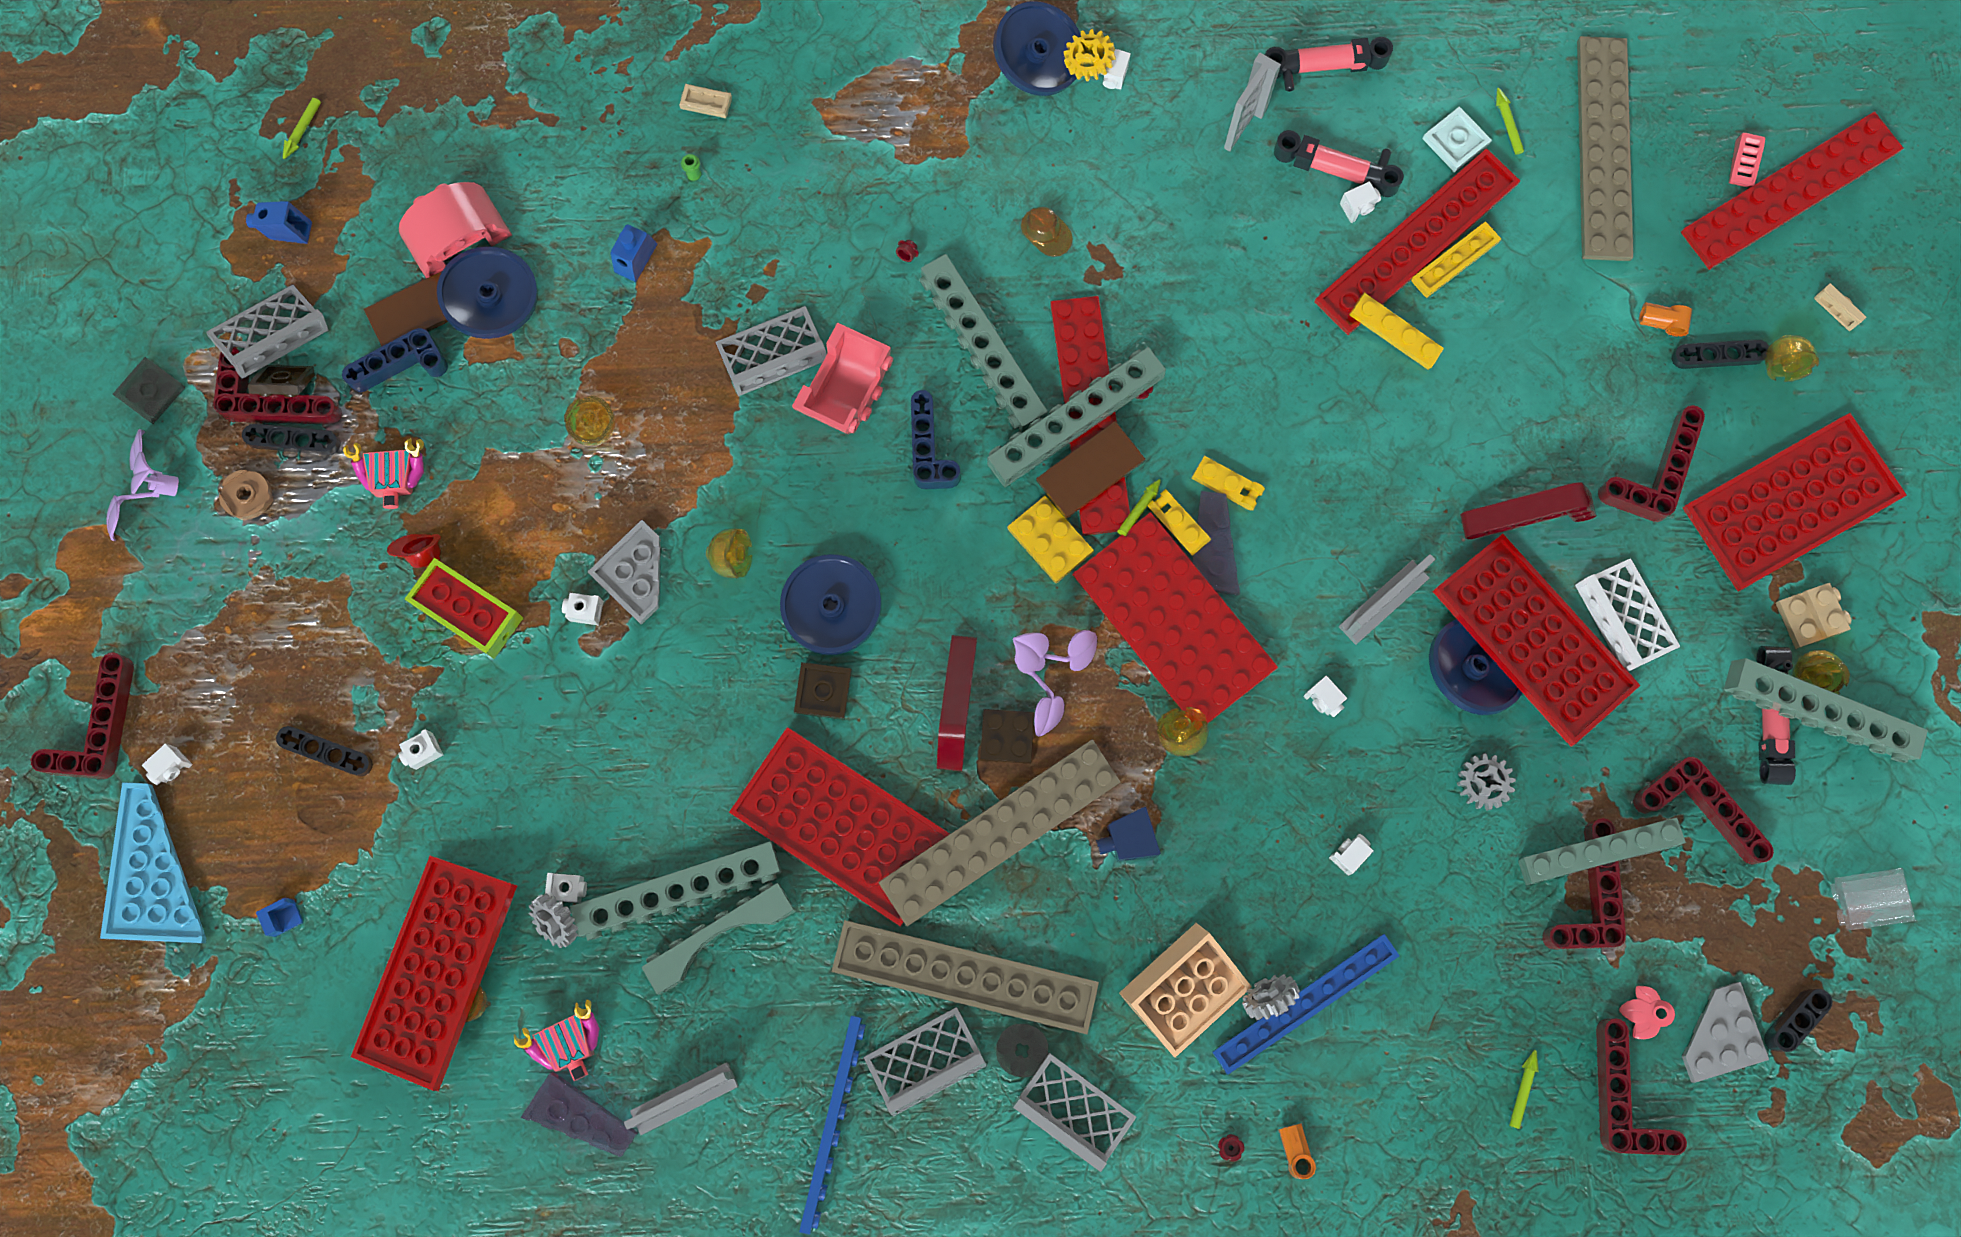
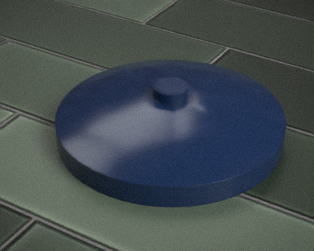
M1024 2L1011 8L998 23L993 38L995 59L1004 76L1020 90L1038 96L1055 95L1067 89L1077 79L1076 75H1071L1068 68H1066L1064 51L1068 50L1067 42H1074L1072 36L1075 35L1079 38L1081 34L1072 19L1059 8L1044 2Z
M477 247L457 255L445 266L437 284V299L444 317L455 329L471 337L493 339L515 332L530 319L537 304L538 290L532 270L518 255L498 247Z
M834 554L817 556L798 566L787 579L780 598L782 620L793 639L804 648L825 655L845 653L863 644L875 630L882 608L880 590L869 570L852 558Z
M1457 619L1448 623L1436 634L1429 650L1431 674L1440 691L1454 705L1473 714L1493 715L1506 710L1522 695L1520 689Z

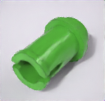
M693 154L684 156L681 160V167L686 172L688 179L691 181L700 179L702 173L699 168V158Z

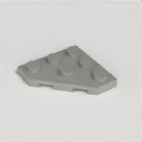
M643 520L632 528L588 571L641 625L659 608L661 549L660 537Z
M1741 982L1713 989L1708 997L1709 1002L1705 1011L1701 1013L1693 1030L1694 1035L1690 1044L1685 1048L1682 1055L1690 1081L1693 1083L1769 1060Z

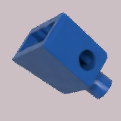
M288 201L259 202L256 204L255 212L249 213L246 217V223L249 228H256L271 240L308 244L312 221Z
M629 224L625 225L610 253L614 272L637 282L657 246L656 241L646 232Z

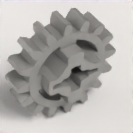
M1487 754L1480 755V760L1474 756L1470 758L1471 763L1466 762L1462 765L1466 771L1458 772V775L1463 780L1458 782L1457 786L1464 787L1460 795H1468L1467 804L1475 801L1476 809H1480L1484 804L1487 811L1491 810L1493 805L1496 808L1501 807V801L1507 802L1510 800L1507 793L1515 791L1514 788L1510 787V783L1516 780L1515 778H1509L1508 774L1513 770L1512 768H1504L1505 760L1498 763L1496 762V755L1491 756L1488 760ZM1485 766L1481 773L1473 772L1476 767ZM1485 777H1487V782L1490 783L1488 787H1485L1486 782L1482 781ZM1491 791L1499 792L1495 798L1487 799Z
M547 893L541 894L529 905V908L532 910L529 914L534 918L532 923L537 925L535 929L540 935H544L545 940L549 939L553 946L557 944L559 948L567 947L578 936L575 932L578 930V927L573 924L575 918L570 917L571 911L567 906L563 907L562 901L557 902L555 896L550 897Z
M1274 975L1271 980L1266 978L1254 984V989L1247 990L1248 995L1243 996L1244 1002L1242 1004L1250 1018L1255 1017L1256 1020H1260L1264 1016L1267 1020L1273 1014L1277 1017L1288 1011L1287 1007L1289 1005H1295L1294 999L1300 997L1298 994L1300 990L1291 976L1286 978L1285 975H1282L1278 978Z

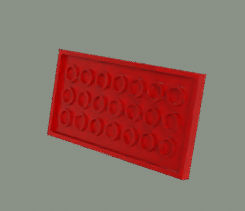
M1848 413L1683 507V510L1739 592L1902 499L1907 494L1851 413Z
M1151 512L1132 526L1126 536L1122 534L1072 574L1198 731L1278 669L1274 661Z
M1501 534L1432 591L1570 747L1580 741L1641 686L1504 534Z
M788 727L729 811L730 814L900 927L904 922L878 882L950 834Z
M429 856L351 1054L352 1058L432 1091L440 1090L517 885Z

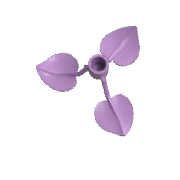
M142 429L137 431L130 450V469L133 470L134 474L131 481V495H114L107 511V529L112 541H116L114 531L119 518L120 505L124 500L159 497V494L175 496L177 493L178 477L164 475L162 472L151 469L147 464L142 452V435L145 433ZM143 481L148 482V489L152 490V492L135 494Z
M1082 630L1075 634L1069 643V656L1067 657L1046 654L1049 641L1042 633H1026L1013 638L1016 649L1015 662L1018 669L1032 676L1048 694V697H1043L1039 701L1035 710L1034 725L1035 733L1038 737L1048 733L1060 722L1064 713V701L1059 696L1054 697V693L1039 678L1035 671L1043 669L1045 658L1063 662L1070 661V668L1073 671L1084 669L1092 661L1096 652L1097 636L1095 632Z

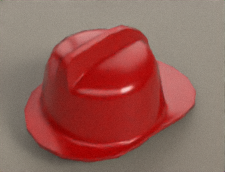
M439 534L406 535L390 543L387 547V553L391 556L404 557L414 568L428 567L434 558L441 562L439 557L441 550L438 544L441 536Z

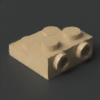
M1830 583L1776 602L1795 649L1850 630L1851 617L1847 611H1842L1839 604L1841 600L1840 592L1837 588H1832Z

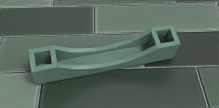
M1673 818L1527 856L1518 860L1527 886L1604 864L1677 847L1686 842L1678 819Z
M772 882L766 884L758 890L760 894L751 899L748 896L736 903L738 908L730 913L727 910L719 913L714 917L715 922L706 927L705 924L698 926L691 931V937L686 940L679 938L668 945L670 950L662 955L660 952H657L646 959L647 964L642 966V969L656 994L662 995L683 982L696 955L718 935L732 928L747 924L775 925L796 912L781 885L778 883L773 885Z

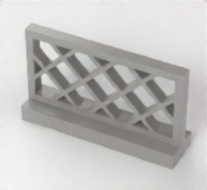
M1259 53L1254 60L1247 88L1236 103L1224 149L1228 151L1232 150L1253 116L1255 115L1262 119L1267 111L1281 64L1262 53Z
M291 285L210 329L206 333L243 379L328 331L323 314L318 309L315 310L296 287ZM291 295L296 297L295 304L283 303L284 299ZM267 308L275 309L273 316L261 314ZM281 309L293 310L291 317H279ZM298 311L309 312L308 315L302 318H296ZM245 320L253 321L251 328L240 327V324ZM259 321L271 322L269 330L258 329ZM277 323L288 324V326L281 330H275ZM224 332L231 333L229 340L218 339L217 336ZM237 334H249L247 342L235 341ZM255 335L267 336L257 343L253 342ZM233 347L245 348V350L234 356L231 354Z
M806 306L716 342L738 396L820 364L827 355ZM804 315L806 321L802 328L792 325L794 319ZM779 326L784 328L780 337L769 334L773 327ZM789 330L799 333L796 342L785 339ZM757 335L761 339L758 345L755 346L747 343L749 337ZM804 335L813 337L816 341L808 346L800 344ZM766 339L777 342L773 351L762 348ZM731 344L739 346L735 355L726 353L723 348ZM782 344L793 347L791 352L786 355L778 353ZM744 348L754 351L750 360L740 357ZM759 353L770 356L766 363L759 364L755 362ZM737 362L747 365L745 371L734 374L733 369Z
M1429 554L1418 565L1413 560L1410 561L1349 616L1339 628L1357 645L1429 579L1424 571L1436 559Z
M957 1007L863 1057L886 1103L887 1109L893 1117L987 1066ZM953 1016H956L959 1022L956 1035L942 1031L945 1021ZM938 1024H940L939 1029L933 1028V1027L937 1026ZM927 1030L937 1033L933 1047L919 1043L922 1033ZM962 1030L966 1038L960 1036ZM941 1034L955 1038L951 1053L937 1049ZM917 1036L915 1042L910 1041V1039ZM958 1040L968 1042L974 1051L965 1057L954 1054ZM903 1043L914 1045L910 1060L896 1056L899 1045ZM918 1047L932 1051L927 1066L913 1062ZM893 1049L892 1055L886 1053ZM935 1052L949 1056L947 1066L941 1070L931 1067ZM881 1055L889 1057L890 1061L886 1073L876 1070L871 1060ZM953 1058L958 1059V1061L952 1063ZM894 1059L908 1063L904 1078L890 1074ZM912 1065L926 1069L923 1080L917 1083L907 1080ZM929 1071L936 1072V1073H934V1074L928 1076ZM879 1075L885 1076V1077H884V1080H883V1083H882V1081H881ZM888 1078L902 1082L899 1093L891 1097L888 1096L885 1089ZM906 1083L912 1085V1086H910V1087L904 1089Z
M1050 1053L1020 1096L1012 1104L1013 1108L1100 1172L1106 1166V1161L1136 1119V1116ZM1052 1061L1060 1067L1061 1079L1046 1081L1045 1069ZM1064 1071L1072 1077L1065 1078ZM1042 1075L1043 1082L1036 1083ZM1078 1080L1082 1085L1083 1095L1068 1097L1066 1081ZM1062 1082L1065 1098L1049 1100L1047 1085ZM1044 1085L1046 1101L1035 1103L1027 1097L1033 1087ZM1085 1086L1094 1093L1086 1094ZM1087 1097H1101L1103 1099L1104 1111L1090 1113ZM1084 1098L1086 1114L1071 1116L1069 1101ZM1065 1101L1068 1117L1056 1119L1052 1116L1050 1104ZM1107 1102L1115 1109L1108 1110ZM1047 1104L1048 1112L1041 1108L1040 1105ZM1121 1112L1128 1117L1122 1127L1111 1129L1109 1113ZM1105 1114L1108 1130L1093 1132L1090 1117ZM1087 1117L1089 1133L1078 1135L1073 1130L1072 1120ZM1062 1121H1068L1069 1127L1063 1124ZM1118 1132L1115 1138L1113 1139L1112 1133ZM1109 1133L1110 1145L1103 1153L1095 1147L1094 1136ZM1085 1137H1090V1139H1091V1144H1090L1088 1141H1086L1084 1138H1085Z
M728 1062L630 1110L633 1118L624 1122L626 1129L637 1127L640 1135H643L739 1087Z

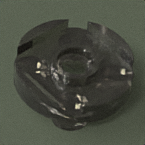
M1014 1024L1002 1032L996 1044V1056L1000 1066L1007 1073L1016 1077L1033 1076L1048 1055V1042L1044 1034L1038 1028L1029 1024ZM1018 1043H1021L1023 1046L1027 1044L1030 1047L1027 1050L1028 1056L1026 1058L1022 1055H1015V1052L1018 1050L1016 1046Z

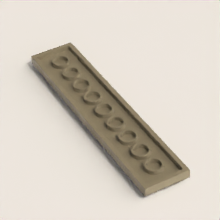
M1580 36L1577 41L1582 259L1631 261L1633 258L1627 38Z
M1092 739L878 883L905 925L909 926L1120 783V780Z
M844 920L831 971L1083 1034H1088L1099 984L1096 981Z

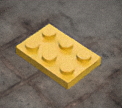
M1046 496L1007 526L1010 533L1055 584L1094 552L1092 547Z

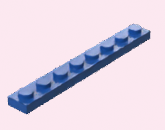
M1380 935L1298 992L1300 997L1294 999L1295 1005L1287 1007L1288 1011L1277 1017L1273 1014L1267 1020L1263 1016L1260 1020H1257L1213 1050V1055L1227 1075L1398 958L1399 954L1386 935Z
M851 1016L799 1230L800 1233L810 1235L813 1228L818 1229L821 1212H817L819 1201L824 1202L828 1185L824 1184L826 1173L831 1174L834 1158L830 1157L832 1146H838L841 1131L836 1129L839 1119L844 1120L847 1104H844L843 1100L845 1093H850L853 1083V1077H849L851 1066H857L860 1051L856 1050L858 1040H863L866 1024H862L863 1018Z

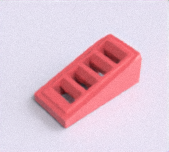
M1742 133L1737 138L1729 177L1730 184L1748 188L1754 186L1764 149L1765 137ZM1743 153L1749 154V155H1752V157L1745 156V155H1742V154H1743ZM1740 163L1748 164V165H1751V166H1750V167H1748V166H1743V165H1740ZM1738 172H1742V173L1749 174V177L1742 176V175H1737V174H1738Z

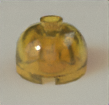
M1785 335L1777 339L1769 346L1765 354L1767 375L1772 380H1776V377H1785L1784 382L1799 380L1810 375L1815 364L1817 367L1819 365L1815 346L1807 338L1798 335Z
M593 395L588 396V398H578L567 407L564 415L565 427L570 437L577 443L587 447L599 446L607 442L613 435L615 415L610 405L602 398Z
M724 529L714 535L706 549V557L711 568L718 575L727 578H739L747 575L752 562V555L747 556L748 547H752L748 533L743 529Z
M1812 650L1803 654L1797 660L1793 667L1792 677L1839 695V690L1844 685L1847 687L1849 684L1850 673L1844 661L1835 653L1826 650Z
M1186 707L1187 711L1178 712V708H1175L1163 714L1158 720L1157 734L1162 747L1170 754L1189 756L1199 752L1205 746L1209 735V728L1205 714L1199 709Z

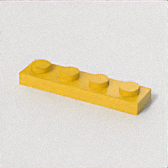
M1485 221L1417 273L1411 282L1428 298L1497 245L1501 238Z
M1366 293L1361 295L1349 314L1428 370L1432 368L1444 349Z

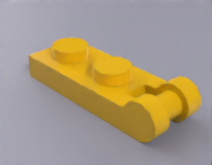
M1205 455L1192 476L1193 480L1248 510H1254L1257 504L1256 499L1258 496H1262L1265 490L1261 484L1250 481ZM1243 488L1249 491L1247 496L1240 494Z
M1164 489L1160 493L1161 496L1155 502L1152 500L1147 506L1193 556L1211 538L1173 496ZM1168 503L1171 508L1164 514L1161 509Z

